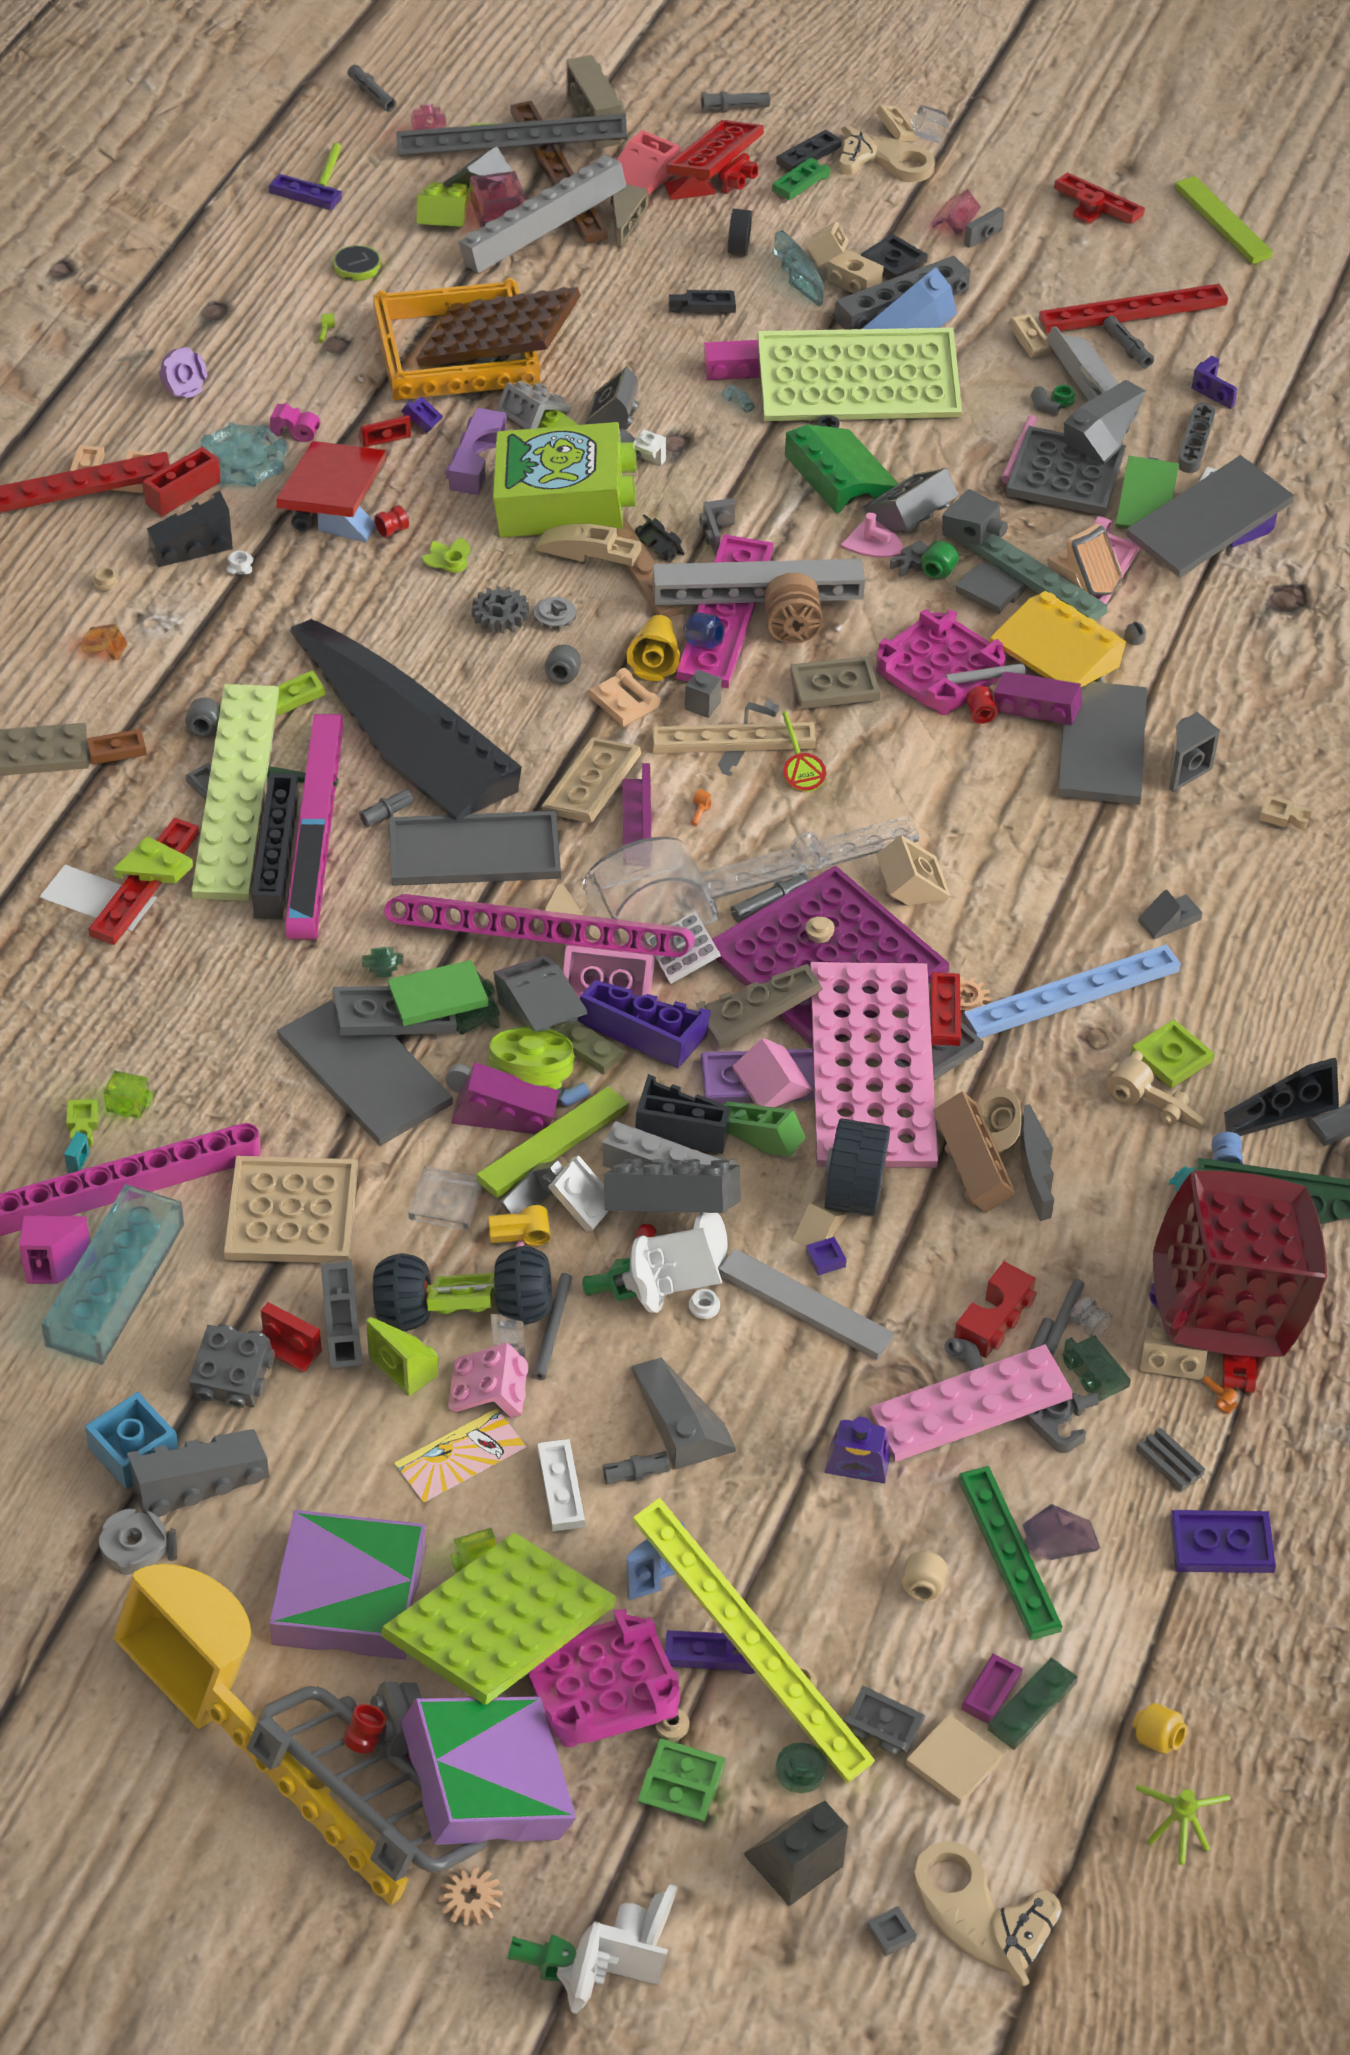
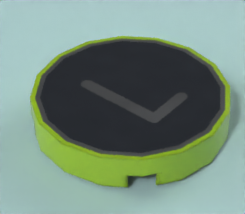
M363 245L347 246L340 249L334 255L333 267L335 273L344 279L347 276L352 277L353 281H362L372 278L378 273V269L381 268V258L379 253L373 248Z

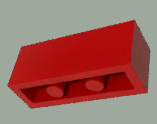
M202 446L143 480L145 504L160 516H164L221 482L219 458Z

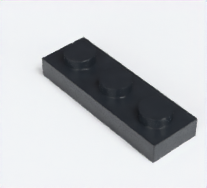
M825 129L778 155L776 164L790 172L809 158L819 160L841 148L842 139Z

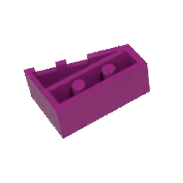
M474 1062L457 1096L451 1124L537 1134L552 1122L559 1091L547 1086H538L524 1082L514 1075Z

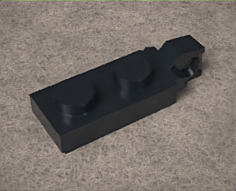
M687 290L685 294H669V312L698 314L736 313L735 293L733 290Z

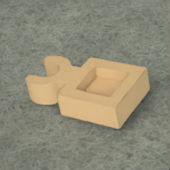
M1267 794L1259 820L1285 828L1289 822L1296 828L1305 830L1312 810L1307 807L1295 808L1293 807L1294 801Z

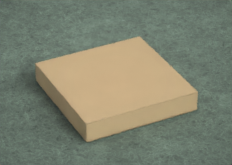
M948 1714L906 1759V1766L961 1806L1000 1763L1003 1753Z

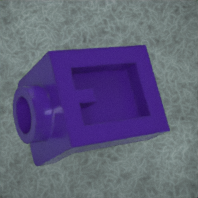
M422 396L414 403L410 400L401 410L404 414L403 416L409 415L410 419L426 433L433 429L444 417Z

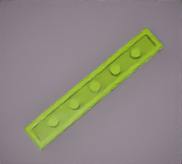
M1196 176L1176 181L1175 189L1251 264L1272 258L1273 251Z
M609 1086L477 1173L476 1181L496 1198L500 1197L516 1186L537 1164L553 1161L626 1112L629 1102Z

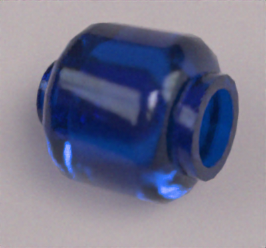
M702 612L692 614L683 627L687 642L692 646L712 649L719 644L725 632L719 617Z

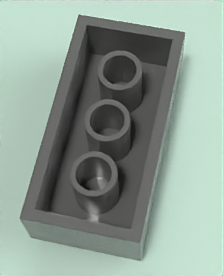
M638 1158L624 1159L622 1164H616L613 1169L604 1173L605 1211L724 1213L741 1201L740 1165H730L729 1160H713L711 1164H700V1160L687 1159L682 1160V1164H671L670 1159L652 1160V1163H642L641 1159Z

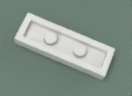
M570 1439L538 1443V1455L552 1532L585 1527V1518Z

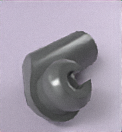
M1035 387L1031 392L1035 408L1057 416L1061 404L1050 401L1047 391L1043 387Z
M950 1338L946 1341L944 1346L946 1353L955 1359L966 1362L969 1371L984 1366L978 1347L974 1343L960 1338Z

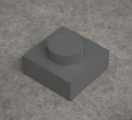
M898 1906L867 1922L869 1933L885 1957L916 1941L917 1934Z

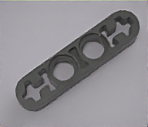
M1199 403L1192 410L1178 458V468L1183 472L1193 473L1200 468L1215 416V409L1210 404ZM1193 429H1202L1204 431L1200 432ZM1189 444H1196V445H1199V447H1193V446H1190ZM1188 457H1193L1192 461H1189Z

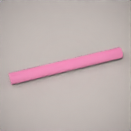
M1029 415L1001 477L1003 483L1008 484L1028 426L1035 427L1037 417L1034 415Z

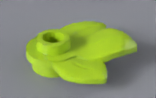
M463 538L457 539L451 547L432 541L430 554L422 556V560L427 566L444 568L448 572L458 573L467 567V557L471 553L468 542Z

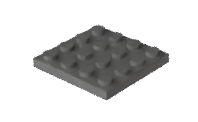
M1028 426L1006 488V496L1105 516L1125 455L1126 445H1121L1120 450L1103 465L1064 443L1063 432Z

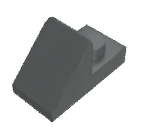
M1166 889L1143 912L1138 921L1155 940L1200 921L1203 912L1187 894L1175 899Z

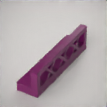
M642 763V779L622 780L623 866H651L650 763Z

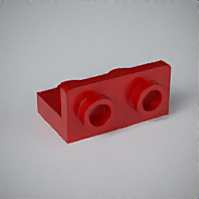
M267 1302L260 1310L262 1330L260 1332L269 1337L277 1360L300 1372H305L322 1352L320 1329Z

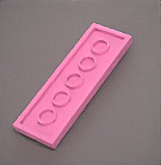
M1045 1344L870 1407V1413L876 1425L886 1428L890 1453L894 1461L897 1462L1072 1399V1390Z

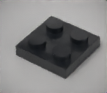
M894 234L889 235L861 253V256L882 265L883 275L889 279L916 270L925 264L928 258L927 253Z

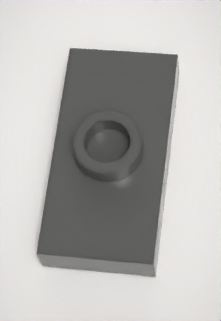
M997 207L967 224L964 245L971 248L1003 229L1005 210Z

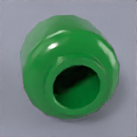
M936 541L923 553L920 561L921 567L927 576L939 580L945 579L957 566L959 556L951 544L945 541Z

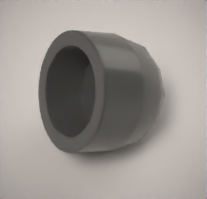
M1133 622V624L1127 625L1124 639L1127 643L1140 645L1145 641L1146 630L1143 624Z

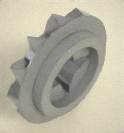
M549 597L536 604L534 616L535 620L539 621L541 627L548 625L550 630L553 627H558L562 630L564 625L571 626L572 620L576 619V608L572 602L565 598ZM552 610L559 616H554V614H551Z

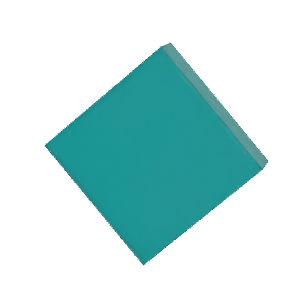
M76 1132L64 1153L67 1173L80 1171L90 1154L87 1136L84 1133Z

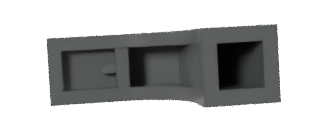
M352 1259L321 1262L330 1368L362 1365Z

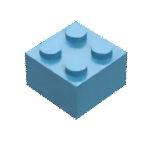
M136 1392L85 1425L88 1448L126 1490L132 1486L127 1453L139 1451L140 1456L152 1454L153 1448L167 1445L168 1450L178 1449L176 1432L139 1392Z

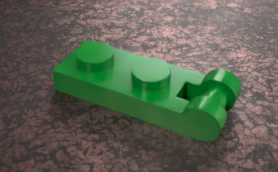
M809 158L772 183V192L790 201L820 179H827L831 168L825 164L820 165L817 160Z

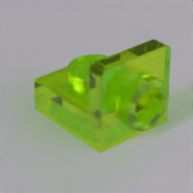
M492 1528L454 1539V1553L450 1554V1559L455 1573H458L496 1545V1537Z

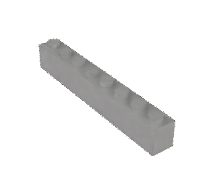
M609 156L600 157L593 164L581 168L579 172L562 179L555 186L543 190L536 197L524 201L522 205L513 210H508L503 216L487 222L485 226L477 231L468 233L466 237L458 241L465 266L479 273L626 188L621 162Z
M862 559L653 564L652 588L654 605L764 602V590L771 580L785 573L797 572L808 575L815 580L819 589L820 601L863 600L865 576Z

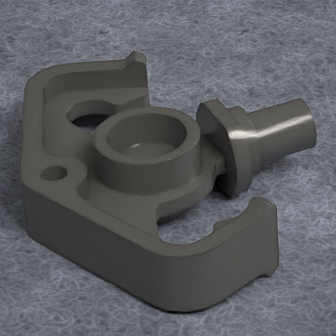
M1074 1392L1072 1393V1399L1028 1414L1027 1423L1056 1451L1068 1453L1085 1442L1086 1431L1083 1428L1073 1430L1069 1437L1063 1438L1058 1434V1425L1068 1422L1072 1418L1073 1412L1076 1416H1080L1085 1411V1408L1099 1405L1098 1396L1096 1393L1081 1396Z

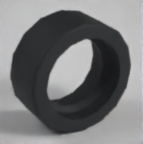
M733 208L729 226L728 253L747 255L752 225L751 210Z

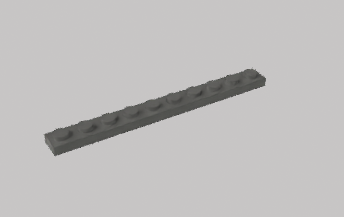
M626 114L396 132L399 157L491 150L496 146L498 149L628 139Z

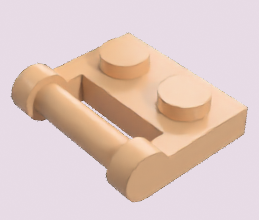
M621 668L614 677L590 689V698L623 727L655 710L661 702L660 697L655 693L647 691L632 677V673L626 668ZM626 685L643 701L638 703L621 687Z

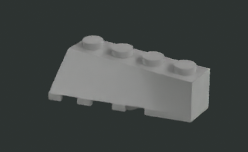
M619 1122L614 1123L603 1141V1166L611 1169L616 1164H622L624 1159L630 1158L641 1159L642 1163H652V1160L670 1159L671 1164H682V1160L697 1159L700 1160V1164H711L713 1160H729L730 1165L737 1164V1159L707 1155Z

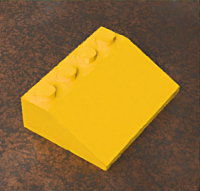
M1047 591L1028 599L989 640L992 643L998 639L1003 644L1004 652L1045 678L1080 683L1081 687L1119 668L1126 641L1117 636L1116 633L1107 630L1096 623L1094 619L1088 618L1073 606L1067 605L1056 598L1054 594Z

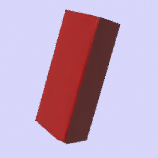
M407 415L361 426L358 439L363 447H370L411 437L410 416Z

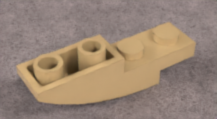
M569 524L545 530L536 545V551L584 562L587 556H592L633 566L641 551V542L617 536V528L594 524Z

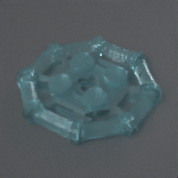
M230 422L228 426L210 435L205 434L200 439L201 447L203 446L209 452L216 453V457L219 458L220 476L218 478V485L241 484L256 487L257 483L274 474L279 475L284 471L283 464L286 452L289 450V445L286 440L280 439L270 431L268 425H240ZM231 436L230 439H228V440H226V441H224V442H222V443L219 442V441H221V440H223V439H225V438ZM267 440L271 445L266 446L263 441ZM275 456L273 460H268L269 457Z

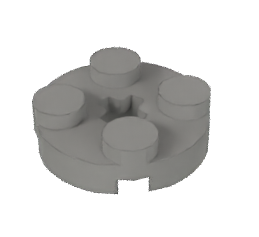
M125 1509L113 1514L104 1523L101 1537L99 1536L101 1554L104 1560L110 1566L117 1568L121 1574H133L143 1567L155 1564L165 1555V1527L160 1518L154 1513L146 1511L147 1514L136 1512V1509ZM132 1535L134 1538L141 1537L138 1543L133 1545L127 1544L128 1536Z

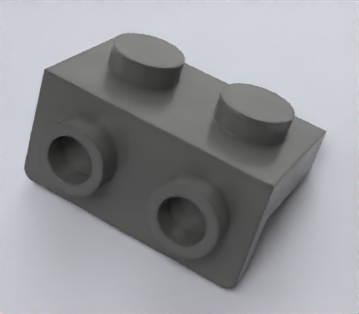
M862 1685L849 1715L845 1714L843 1721L850 1725L849 1729L855 1736L867 1740L868 1735L881 1740L879 1747L897 1755L899 1750L909 1753L926 1716Z

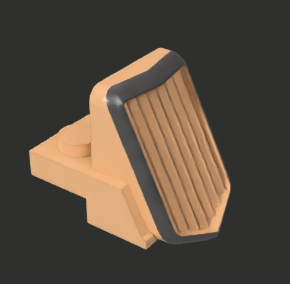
M1096 524L1069 538L1066 549L1048 558L1049 568L1065 576L1067 580L1092 595H1111L1123 575L1106 529L1100 524Z

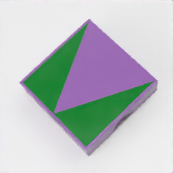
M294 1510L269 1623L272 1645L313 1650L339 1649L358 1655L405 1660L406 1653L381 1637L382 1627L412 1606L414 1595L419 1587L427 1546L425 1524Z
M496 1697L487 1705L482 1704L475 1698L416 1699L401 1720L411 1762L420 1780L422 1803L434 1845L480 1843L493 1839H505L515 1842L560 1840L576 1819L541 1697Z

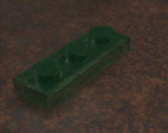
M1051 1657L989 1722L987 1730L1015 1750L1077 1684L1078 1676Z

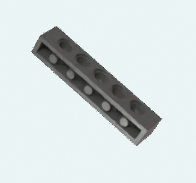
M953 255L836 300L834 320L844 330L862 329L935 267L951 285L954 296L969 289L970 270Z

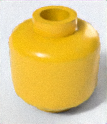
M1152 1703L1144 1710H1139L1133 1721L1138 1742L1160 1753L1167 1754L1173 1749H1179L1185 1740L1187 1726L1184 1724L1182 1715L1158 1703Z

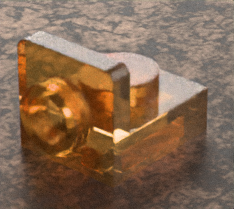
M116 624L90 627L79 645L84 653L106 650L111 659L115 661L119 660L128 643Z

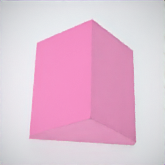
M761 1038L732 1068L755 1105L777 1107L804 1097L813 1091L786 1048L764 1038Z

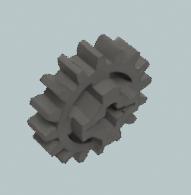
M497 586L496 590L488 587L486 588V594L479 592L478 598H473L472 617H474L475 624L481 623V629L489 627L491 633L499 629L501 634H503L505 629L513 632L515 625L522 627L523 621L528 620L529 602H526L525 595L520 596L519 590L511 592L509 586L505 590H501L500 586Z

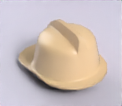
M1004 1087L993 1088L980 1098L977 1105L999 1153L1008 1149L1016 1142L1023 1124V1114L1018 1098L1011 1090Z

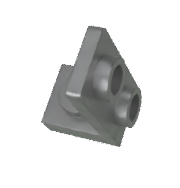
M733 498L703 502V513L699 514L700 526L702 529L705 528L706 543L711 545L714 554H717L720 546L718 527L735 524L736 504Z
M558 1160L537 1164L501 1200L500 1203L508 1214H518L528 1206L541 1205L550 1195H553L548 1186L562 1171L563 1167Z

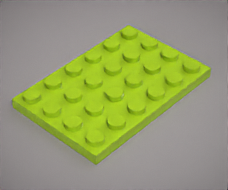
M513 1532L382 1627L381 1637L482 1704L487 1705L615 1607L616 1596Z

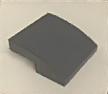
M986 562L977 565L956 584L957 593L999 614L1009 602L1015 603L1028 588L1027 585Z

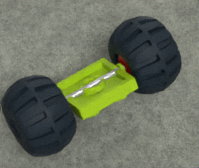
M518 1246L503 1252L496 1259L494 1273L436 1276L433 1285L431 1284L429 1269L425 1261L409 1254L399 1253L386 1257L376 1265L373 1274V1301L377 1319L403 1332L424 1325L429 1320L431 1311H437L440 1314L452 1313L458 1309L480 1312L491 1308L494 1297L497 1310L503 1319L523 1325L538 1322L546 1317L552 1305V1279L549 1260L546 1254L533 1247Z

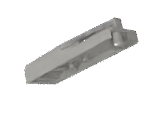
M1056 326L1051 328L1046 339L1088 401L1099 396L1093 389H1096L1101 395L1118 385L1088 340H1083L1082 337L1064 336ZM1137 411V414L1134 415V417H1133L1131 423H1133V422L1135 421V419H1136V417H1137V415H1138V411Z

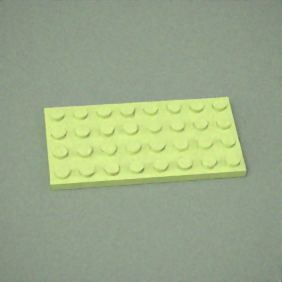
M953 328L758 331L757 339L764 421L818 420L821 416L826 415L835 416L838 420L961 417L962 406Z

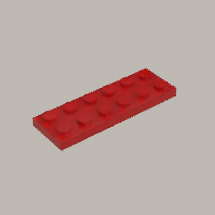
M721 120L667 163V174H675L678 178L690 176L697 177V180L700 181L709 180L764 134V125Z

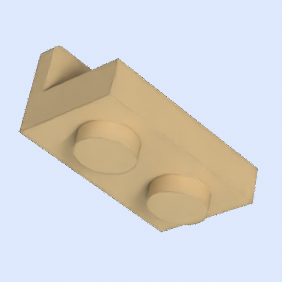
M1164 1327L1145 1328L1140 1370L1202 1380L1208 1351L1171 1342Z

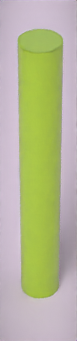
M333 143L318 182L319 185L326 187L328 185L341 150L339 143Z

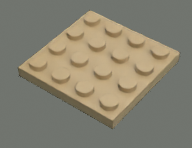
M236 1156L224 1247L225 1260L310 1263L349 1260L358 1159Z

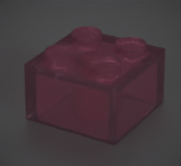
M516 171L470 177V201L480 228L485 226L487 222L496 220L508 210H513L526 201Z

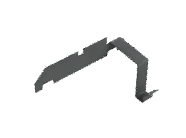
M769 698L765 706L748 702L745 707L744 724H748L749 709L775 717L779 711V705L773 704ZM725 751L718 764L722 773L731 776L733 773L730 771L732 765L737 766L745 751Z

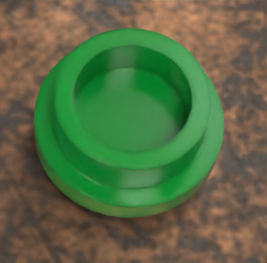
M1059 385L1051 393V401L1060 403L1061 407L1074 404L1076 399L1073 388L1068 385Z

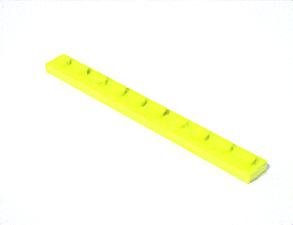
M658 1498L635 1515L633 1523L846 1784L850 1783L874 1763V1758L665 1503Z

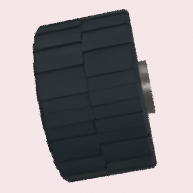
M844 1118L839 1119L833 1148H829L825 1169V1177L828 1178L824 1202L826 1209L872 1217L876 1215L889 1143V1126Z

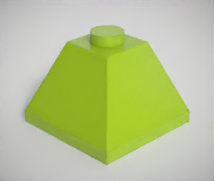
M373 1317L366 1320L369 1358L408 1396H411L438 1377L439 1357L431 1346H425L418 1338Z

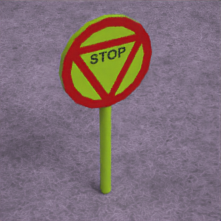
M783 711L782 715L796 754L785 762L783 768L784 779L794 790L801 792L814 791L824 783L827 775L826 767L817 756L800 752L788 713Z

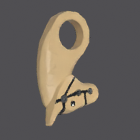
M844 125L841 128V132L846 136L837 161V171L841 174L853 175L869 160L872 163L878 162L894 177L906 182H921L930 178L934 173V155L924 148L898 139L867 136L848 125ZM913 160L922 163L923 166L911 168L902 165L901 162Z
M949 1840L928 1846L918 1856L913 1876L916 1893L927 1917L951 1943L973 1959L997 1970L1008 1972L1023 1987L1029 1984L1025 1969L1037 1956L1059 1918L1062 1909L1059 1899L1056 1895L1046 1890H1039L1023 1904L996 1908L987 1887L980 1858L969 1847ZM952 1861L964 1867L969 1875L970 1882L964 1889L958 1892H944L931 1883L927 1872L938 1862Z

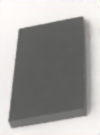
M1239 455L1127 529V537L1180 578L1294 502V495L1242 455Z
M1090 682L1081 687L1082 706L1073 724H1063L1058 796L1140 805L1147 687Z
M556 811L469 814L457 821L453 820L449 815L389 817L392 886L561 879Z
M333 1000L277 1030L280 1041L379 1146L453 1105V1097L393 1035L339 1036Z

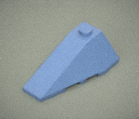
M935 267L862 329L940 328L957 314L951 285Z

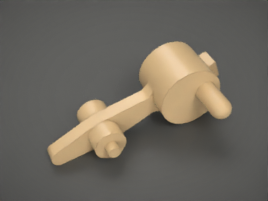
M1134 1051L1130 1057L1123 1059L1119 1065L1114 1063L1107 1075L1109 1077L1107 1088L1116 1100L1124 1104L1133 1105L1138 1103L1141 1098H1146L1162 1110L1160 1117L1165 1124L1173 1125L1180 1120L1196 1129H1201L1205 1124V1119L1188 1107L1190 1099L1185 1092L1177 1091L1170 1096L1151 1085L1154 1079L1153 1072L1147 1064L1141 1061L1143 1055L1140 1051Z

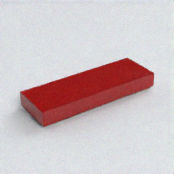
M931 972V1044L960 1046V974Z

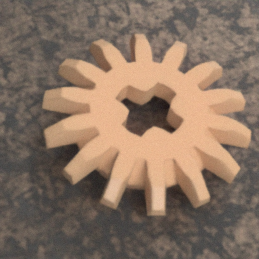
M964 976L960 977V994L965 993L966 996H971L969 1002L961 999V1011L965 1012L991 1002V998L985 997L990 994L989 989L982 990L985 985L981 982L977 985L974 983L975 978L967 981L964 980Z
M478 1867L473 1868L471 1876H467L465 1869L460 1868L461 1879L450 1873L447 1878L453 1885L441 1884L440 1889L448 1892L439 1896V1902H448L442 1909V1912L446 1914L452 1910L454 1913L450 1921L453 1923L460 1916L464 1918L463 1926L468 1927L469 1919H475L477 1926L482 1925V1915H485L489 1920L494 1918L489 1910L491 1907L500 1910L501 1904L495 1901L494 1898L503 1897V1892L492 1890V1888L500 1885L498 1879L487 1882L491 1875V1872L488 1870L479 1878L477 1877ZM471 1888L477 1889L476 1894L480 1899H473L470 1904L466 1903L465 1896L461 1893L463 1891L469 1892Z

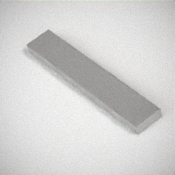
M734 1249L719 1268L720 1277L876 1360L879 1359L894 1338V1332L737 1249Z

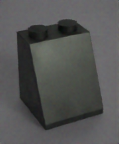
M823 1801L798 1813L748 1849L744 1856L790 1906L843 1867L848 1825L826 1801Z

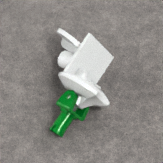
M699 1212L695 1219L694 1229L650 1238L639 1236L634 1240L630 1258L616 1259L607 1273L584 1276L582 1284L585 1294L590 1296L592 1294L612 1291L618 1301L637 1296L648 1312L658 1313L663 1307L667 1294L721 1284L722 1280L718 1269L725 1262L728 1249L726 1229L721 1216L718 1213Z
M670 1884L666 1892L656 1894L652 1898L647 1912L636 1904H621L614 1927L594 1921L582 1935L578 1949H575L572 1943L556 1935H551L549 1942L545 1941L544 1945L513 1936L507 1959L538 1966V1971H541V1980L562 1982L568 1993L571 2012L576 2014L590 1999L594 1983L604 1984L606 1972L659 1985L668 1950L656 1947V1944L671 1910L677 1885Z

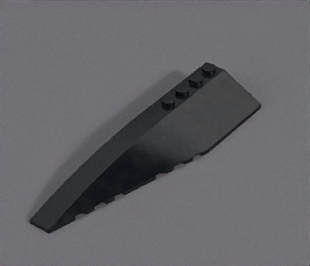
M309 619L291 627V633L304 651H308L311 654V661L314 665H319L322 670V676L327 682H331L334 693L351 716L357 718L360 729L366 731L370 736V743L374 748L378 747L383 761L453 820L457 821L518 792L522 766L410 676L365 646L316 620Z

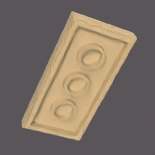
M592 737L543 803L542 810L556 811L558 817L592 823L641 755L640 747Z

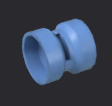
M1221 1132L1212 1138V1151L1214 1153L1212 1160L1243 1164V1156L1241 1154L1242 1140L1238 1134Z

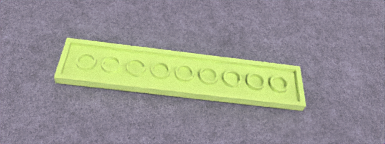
M224 684L192 886L193 899L250 900L279 697L278 686Z

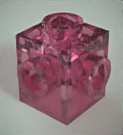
M433 104L422 105L420 109L412 110L410 114L413 130L446 127L445 114L441 113L440 107H434Z

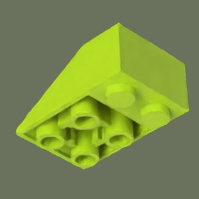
M429 182V185H426L417 195L416 224L464 227L467 221L472 188H466V184L454 183L452 187L443 186L442 182Z

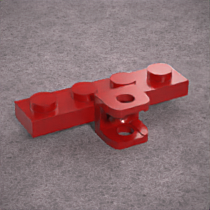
M1068 172L1055 180L1053 189L1062 192L1065 196L1073 197L1080 201L1079 206L1074 209L1073 217L1085 223L1094 222L1101 217V213L1110 214L1119 218L1122 222L1130 224L1144 215L1145 207Z

